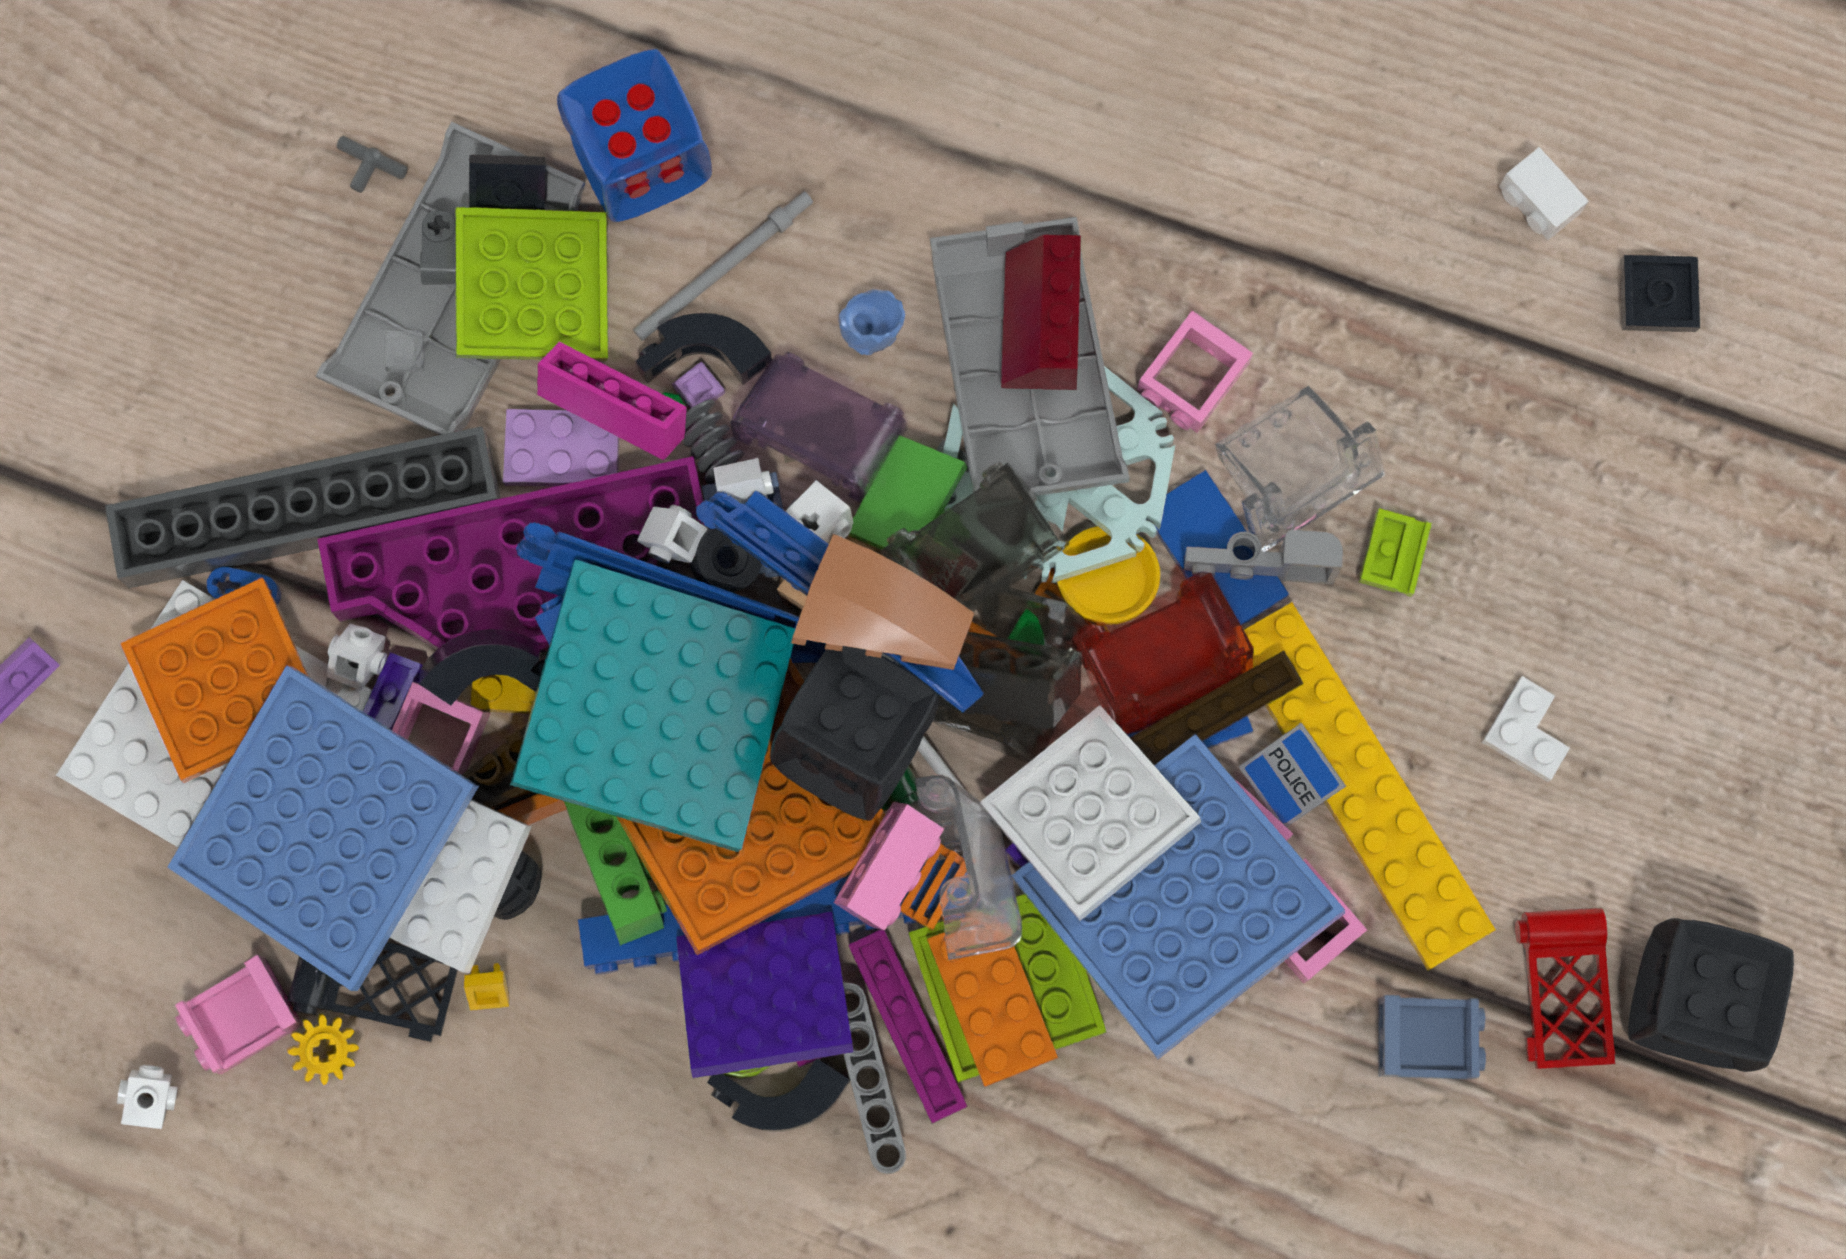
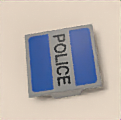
M1302 723L1239 766L1267 809L1285 827L1290 826L1346 787Z

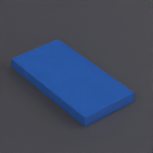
M1206 470L1166 494L1160 530L1156 527V534L1224 636L1289 596L1288 591L1277 576L1253 575L1252 579L1240 580L1231 578L1230 573L1215 572L1213 577H1198L1192 575V571L1184 570L1186 547L1226 549L1230 538L1234 534L1247 531ZM1240 545L1233 549L1235 557L1240 560H1249L1253 557L1252 551L1247 546Z

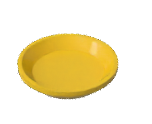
M1098 526L1092 527L1074 536L1066 544L1062 552L1068 556L1085 553L1108 545L1111 537ZM1136 534L1137 538L1144 543L1143 550L1141 552L1137 551L1136 557L1057 581L1058 590L1064 602L1080 617L1098 624H1120L1138 617L1151 605L1160 584V566L1151 546L1141 536Z

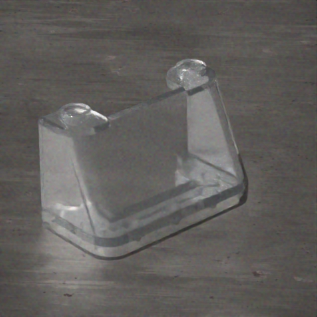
M931 775L915 778L919 812L944 828L939 837L944 847L956 853L963 851L967 875L949 879L942 885L940 890V905L945 933L944 941L948 960L1014 947L1022 936V921L1000 827L981 805V801L949 777Z

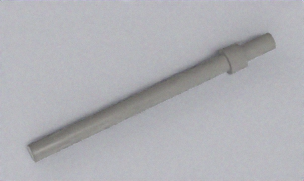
M804 191L783 209L778 207L767 216L769 219L767 222L634 328L633 331L641 341L645 340L657 330L658 326L671 319L775 233H783L793 224L792 220L813 203L811 197Z

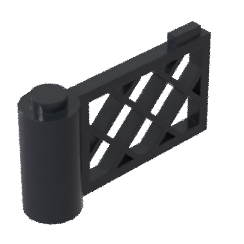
M387 942L383 950L388 951V953L382 957L378 956L372 968L379 965L390 984L372 995L368 994L362 984L360 990L365 999L352 1007L336 1004L339 990L343 985L299 956L287 1001L294 1003L293 1011L316 1016L318 1009L337 1012L410 1029L408 1037L432 1042L433 1035L442 1036L458 970L450 966L447 981L432 990L421 971L435 962L444 963L415 949ZM395 954L406 955L414 969L393 981L383 962ZM412 957L427 961L417 966ZM418 974L428 993L408 1005L397 985ZM393 988L404 1008L391 1016L380 1014L373 1000ZM444 989L440 1004L435 994ZM430 997L439 1009L435 1026L419 1023L411 1010ZM369 1003L374 1012L361 1010L359 1008ZM407 1012L412 1021L400 1019L397 1017Z

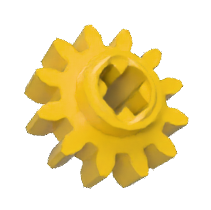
M319 1013L317 1025L313 1026L309 1020L304 1018L302 1024L306 1031L303 1034L291 1031L290 1035L295 1041H298V1046H291L286 1051L292 1056H299V1059L295 1060L291 1065L294 1071L301 1070L303 1067L307 1068L304 1072L305 1081L309 1082L313 1079L314 1074H319L320 1082L326 1085L329 1073L333 1072L338 1079L342 1080L343 1072L340 1070V1067L343 1064L348 1067L355 1066L354 1061L347 1057L348 1052L357 1051L359 1046L352 1042L347 1043V1039L354 1034L352 1028L339 1031L342 1024L340 1017H335L331 1024L328 1025L324 1014ZM326 1039V1043L333 1045V1049L326 1052L325 1058L319 1059V1055L316 1052H312L313 1047H318L320 1040Z

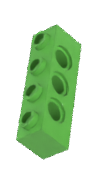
M564 801L568 816L619 944L623 945L663 929L664 925L661 914L667 912L661 893L659 890L651 891L648 881L652 880V877L642 860L638 859L634 846L618 818ZM602 826H612V828L607 832H596L597 829ZM615 858H625L624 862L619 865L609 864ZM629 890L639 891L638 894L632 898L622 897V895Z

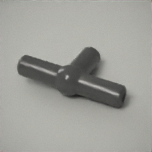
M345 136L340 137L336 147L338 150L362 161L350 184V188L356 192L362 193L375 168L398 179H404L408 172L407 166L382 155L377 148H368Z

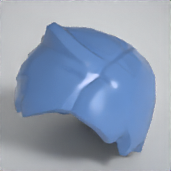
M871 289L854 296L848 302L846 308L840 312L838 322L841 335L848 343V346L861 355H872L875 352L883 351L897 339L896 336L904 323L905 311L902 301L897 300L890 291Z

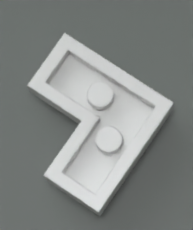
M1523 676L1517 681L1482 741L1483 744L1547 782L1552 780L1570 747L1537 728L1555 695Z

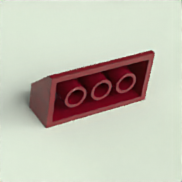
M1043 234L1006 252L1001 388L1077 390L1081 235Z

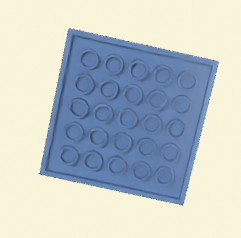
M286 665L167 868L350 991H358L479 786L296 668Z
M1196 734L1157 763L1155 767L1200 816L1201 823L1081 921L1078 920L1030 862L1011 875L1015 883L1157 1060L1345 914L1343 906Z

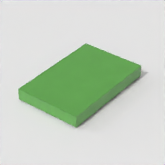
M899 435L853 517L854 524L849 536L915 564L967 469L966 463Z

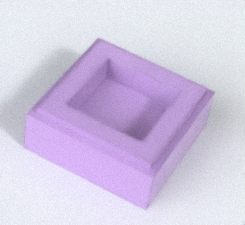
M702 361L672 383L674 390L690 409L706 400L713 399L715 401L725 394L724 388Z

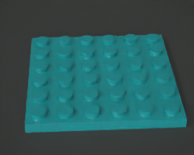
M575 559L572 563L510 785L739 852L742 850L793 648L791 642L795 628Z

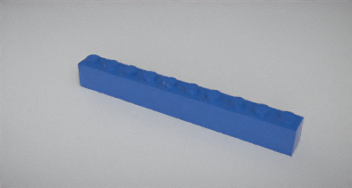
M946 859L936 861L910 907L914 911H917ZM953 862L923 916L927 917L926 914L934 913L960 865ZM967 872L944 910L942 917L965 914V908L972 906ZM850 875L759 922L764 923L832 912L836 936L850 933L849 927L865 924L866 930L877 929L867 925L834 903ZM909 892L906 893L905 897L903 898L902 902L900 903V906L903 904V902H904V900H905V898L907 897V895H908ZM665 905L667 912L661 914L664 925L663 929L623 945L619 944L608 915L578 919L584 966L588 970L595 969V975L619 971L618 965L633 963L634 968L657 965V958L672 956L673 962H679L676 937L685 934L668 905ZM902 913L897 918H903L904 924L917 923Z

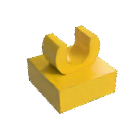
M494 963L493 972L480 973L479 966L473 965L471 974L464 975V990L470 1011L509 1007V991L504 971H501L499 963Z

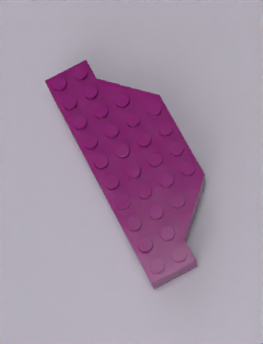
M692 456L319 538L317 541L331 612L340 622L379 614L435 650L449 640L471 631L501 629L527 636L539 643L540 653L548 652L549 644L535 617L543 613L540 605L554 599L558 595L535 588L542 567L530 563L528 560L524 561V559H520V556H517L516 547L522 539L526 540L523 533L525 526L530 522L549 526L555 534L562 532L662 568L664 563L652 558L648 554L650 549L637 541L653 507L669 509L671 505L679 506L692 514L691 518L705 526L704 522H701L698 516H696V507L703 502L696 465Z

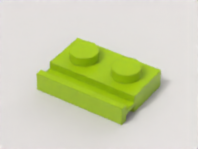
M1379 508L1374 518L1358 582L1391 592H1400L1412 597L1415 593L1432 523L1415 520L1416 518Z

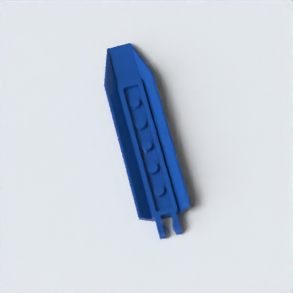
M719 491L710 497L709 501L705 500L696 507V516H698L701 522H704L705 526L709 529L717 528L730 538L733 543L742 547L765 567L770 568L789 582L793 588L801 591L806 596L808 595L811 583L829 545L827 542L758 491H755L745 504L739 503L733 497L728 496L727 493L725 494L724 491ZM884 653L898 665L925 682L938 695L961 712H965L984 694L960 657H958L955 668L952 670L903 662L900 655Z
M530 522L525 526L523 533L526 540L522 539L516 547L517 556H520V559L528 560L530 563L542 567L535 588L558 596L562 595L563 597L572 563L576 559L795 629L800 618L780 609L562 532L555 534L549 526ZM807 640L805 646L793 644L790 658L793 663H817L826 651L825 643Z

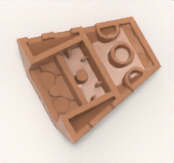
M833 534L811 583L791 643L805 646L807 640L825 643V649L841 652L843 646L865 649L866 656L881 658L883 653L900 655L903 662L954 670L975 613L907 568L868 548Z

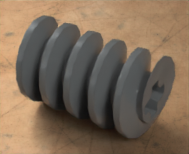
M713 399L703 401L686 412L685 438L683 439L684 445L691 448V457L693 456L694 460H699L697 468L702 473H706L704 480L708 485L716 483L713 468L737 463L745 454L743 450L731 452L730 449L737 443V439L735 437L723 438L730 430V427L727 424L716 426V423L722 419L723 415L721 412L709 414L708 411L716 404Z

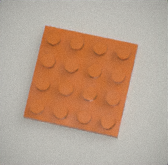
M263 577L120 643L178 776L183 783L230 762L286 665L296 668L309 677Z

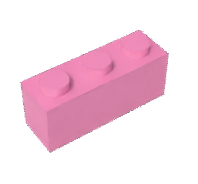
M893 802L834 903L867 925L885 931L886 927L892 925L898 918L901 911L900 903L906 893L912 891L918 884L921 877V872L919 871L926 859L932 857L941 843L939 837L944 828L908 804Z

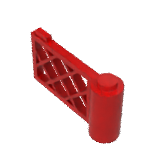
M1603 908L1523 912L1521 920H1516L1515 936L1517 943H1523L1526 950L1533 1037L1525 1038L1527 1061H1535V1069L1616 1064L1606 956L1608 931ZM1596 955L1597 972L1587 982L1572 967L1581 956ZM1573 956L1567 964L1559 958ZM1537 958H1552L1563 968L1550 984L1538 976ZM1567 973L1584 986L1570 1003L1554 990ZM1597 981L1599 992L1593 987ZM1539 984L1545 988L1541 995L1539 994ZM1588 991L1600 1000V1011L1592 1021L1575 1008ZM1549 994L1566 1007L1553 1024L1541 1015L1540 1004ZM1570 1012L1587 1025L1574 1042L1557 1029ZM1600 1020L1602 1023V1031L1596 1026L1600 1022ZM1542 1023L1546 1027H1548L1547 1031L1544 1034L1542 1030ZM1591 1031L1603 1039V1057H1589L1578 1047ZM1554 1033L1569 1048L1559 1059L1545 1060L1544 1043ZM1574 1051L1582 1057L1568 1059Z

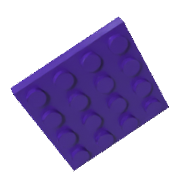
M832 912L757 923L699 955H696L685 935L676 937L690 1068L693 1078L854 1052Z

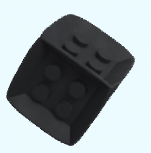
M843 646L842 652L826 649L799 689L785 714L782 725L775 733L770 752L771 763L784 776L806 791L849 815L870 821L886 803L915 756L924 733L929 729L934 720L939 705V696L935 690L913 673L883 655L881 658L866 656L865 649Z
M1671 918L1657 924L1648 939L1638 971L1629 1014V1041L1656 1052L1717 1068L1736 1069L1742 1072H1752L1766 1068L1777 1048L1785 1019L1794 971L1793 950L1771 939L1709 922Z

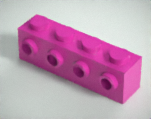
M558 342L538 363V396L642 450L665 460L685 438L686 406L591 357Z

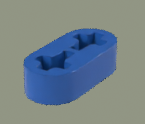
M220 567L212 571L207 579L208 592L214 599L234 591V589H226L225 594H222V591L217 587L218 582H225L227 577H229V580L234 585L240 586V588L263 577L277 606L281 600L280 587L272 578L266 575L230 567Z

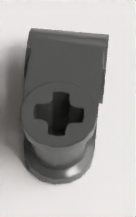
M444 210L431 211L422 221L421 282L423 285L455 284V220L450 213ZM441 228H446L445 230H443L442 236H436L439 234Z

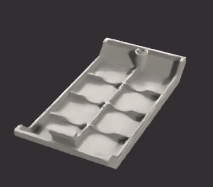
M453 122L450 123L445 133L441 154L336 352L321 364L316 374L318 379L439 435L462 431L467 426L501 359L456 358L455 284H422L420 275L422 221L428 213L435 210H444L450 213L455 220L456 207L469 208V155L526 156ZM545 164V210L578 211L585 187L584 181ZM441 228L439 234L436 236H442V232L446 228Z
M1077 217L1024 225L1023 221L986 226V230L930 238L935 284L971 485L977 505L1129 482L1128 468L1122 457L1082 253L1080 259L1077 390L1001 388L1006 252L1043 234L1080 235Z

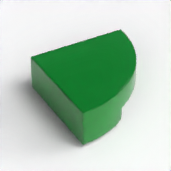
M1025 609L1009 635L1007 642L1039 662L1045 647L1044 633L1038 618L1031 611Z

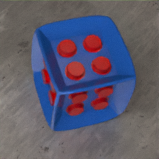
M658 49L642 51L615 61L575 80L558 93L557 106L563 125L570 134L575 153L598 201L612 222L629 220L655 210L691 193L711 178L712 163L707 144L702 138L695 114L672 68Z

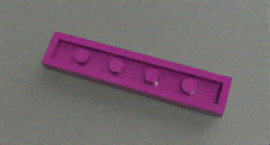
M878 930L849 944L848 947L931 1124L967 1108L968 1106L885 931Z

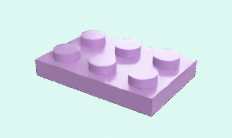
M506 409L503 483L505 486L555 487L618 473L620 438L567 410Z

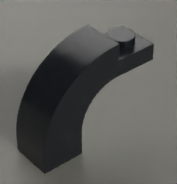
M713 313L682 315L658 326L657 331L662 342L660 344L652 343L640 352L639 359L635 361L638 372L647 383L679 360L697 354L713 356L724 362L742 385L773 364L771 352L753 331L732 318Z
M501 629L471 631L449 640L428 658L420 668L419 685L450 706L472 682L489 675L512 677L536 692L545 660L539 661V643L522 634Z
M816 1058L796 1088L776 1097L756 1095L724 1074L711 1075L707 1083L714 1088L711 1096L728 1107H731L734 1101L739 1104V1107L732 1116L733 1120L761 1131L784 1132L804 1127L826 1114L842 1096L850 1083V1079Z

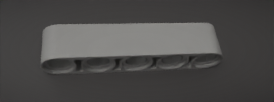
M843 983L844 992H853L860 999L858 1008L853 1012H848L850 1032L863 1030L870 1038L869 1045L861 1051L853 1050L854 1052L844 1054L870 1159L874 1168L879 1172L894 1174L904 1166L906 1151L867 1000L863 990L858 985ZM864 1068L875 1069L880 1076L878 1085L873 1089H863L857 1083L858 1073ZM875 1106L884 1107L890 1114L889 1122L882 1128H874L867 1122L868 1111ZM884 1145H893L900 1153L898 1163L892 1167H884L878 1163L877 1152Z

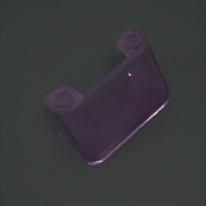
M785 352L784 356L776 354L730 421L733 437L749 446L757 438L758 445L761 448L766 449L769 446L831 478L833 485L839 487L841 481H843L842 485L851 490L849 497L862 503L899 435L904 436L907 430V422L903 418L904 412L890 403H884L882 406L804 366L805 362L790 352Z

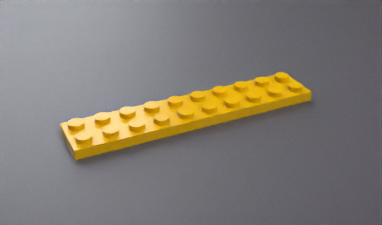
M1293 602L1227 639L1226 643L1244 673L1276 654L1285 651L1302 679V686L1265 707L1282 735L1302 723L1346 785L1345 788L1324 801L1426 969H1432L1496 930Z

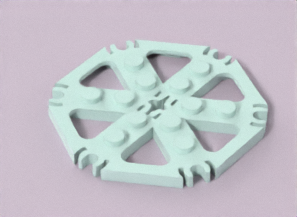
M1105 366L1109 391L1130 406L1135 414L1132 421L1116 426L1125 463L1130 465L1151 459L1155 464L1156 469L1150 499L1144 504H1136L1112 485L1030 497L1022 539L1017 544L1009 545L982 525L977 519V513L1019 499L977 505L972 490L970 474L965 472L952 495L956 501L953 504H948L944 511L950 508L960 514L959 521L971 532L969 539L1015 576L1016 567L1021 561V577L1024 579L1027 578L1028 570L1033 566H1037L1042 570L1041 582L1048 580L1050 568L1053 567L1055 574L1052 583L1136 557L1137 551L1141 552L1144 548V543L1137 538L1136 534L1145 532L1151 538H1154L1157 533L1156 527L1160 530L1175 445L1170 447L1173 444L1174 437L1173 435L1160 437L1156 434L1157 430L1166 428L1167 420L1162 417L1163 412ZM953 403L943 453L957 459L962 439V429L958 408ZM1068 503L1111 537L1110 543L1075 556L1064 554L1060 548Z

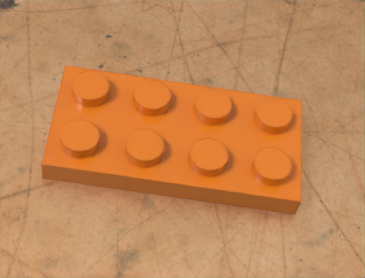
M1001 911L927 939L984 1087L1058 1059Z

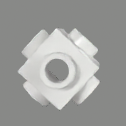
M350 623L340 636L335 635L329 645L328 656L330 657L326 677L362 690L374 674L379 675L385 665L387 653L383 652L386 637L372 632L366 627Z
M142 1065L139 1070H131L128 1081H120L117 1104H124L121 1124L162 1129L166 1110L174 1111L178 1087L170 1086L172 1075L163 1074V1068L150 1065ZM142 1093H149L152 1097L147 1098Z

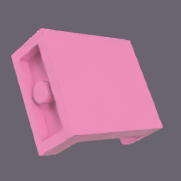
M259 955L254 956L244 962L245 968L190 1001H180L175 1004L179 1015L175 1017L176 1022L186 1037L192 1035L199 1047L194 1053L204 1070L211 1069L213 1073L222 1075L290 1034L291 1031H295L303 1026L297 1012L293 1011V1005L287 1001L288 997L266 958Z

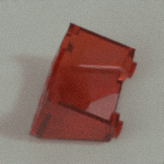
M1211 572L1202 577L1195 575L1184 580L1180 584L1176 601L1111 632H1109L1106 626L1090 624L1079 630L1077 635L1073 637V645L1102 708L1126 735L1157 723L1253 668L1254 647Z

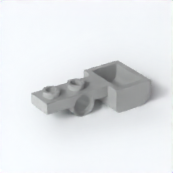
M1290 530L1286 533L1279 552L1262 551L1260 540L1254 534L1239 532L1230 538L1226 549L1186 547L1184 570L1192 571V575L1198 577H1213L1215 572L1230 573L1231 578L1240 580L1252 579L1253 575L1277 576L1280 581L1334 584L1342 568L1343 548L1339 539L1331 533ZM1240 545L1247 546L1252 551L1253 557L1249 560H1240L1235 557L1233 549Z

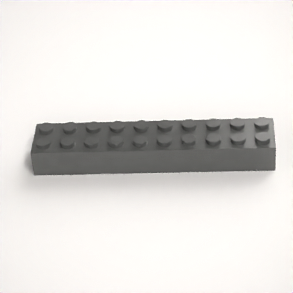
M483 426L109 504L105 505L117 579L130 589L210 572L220 567H234L319 549L317 541L319 538L501 498L489 438Z

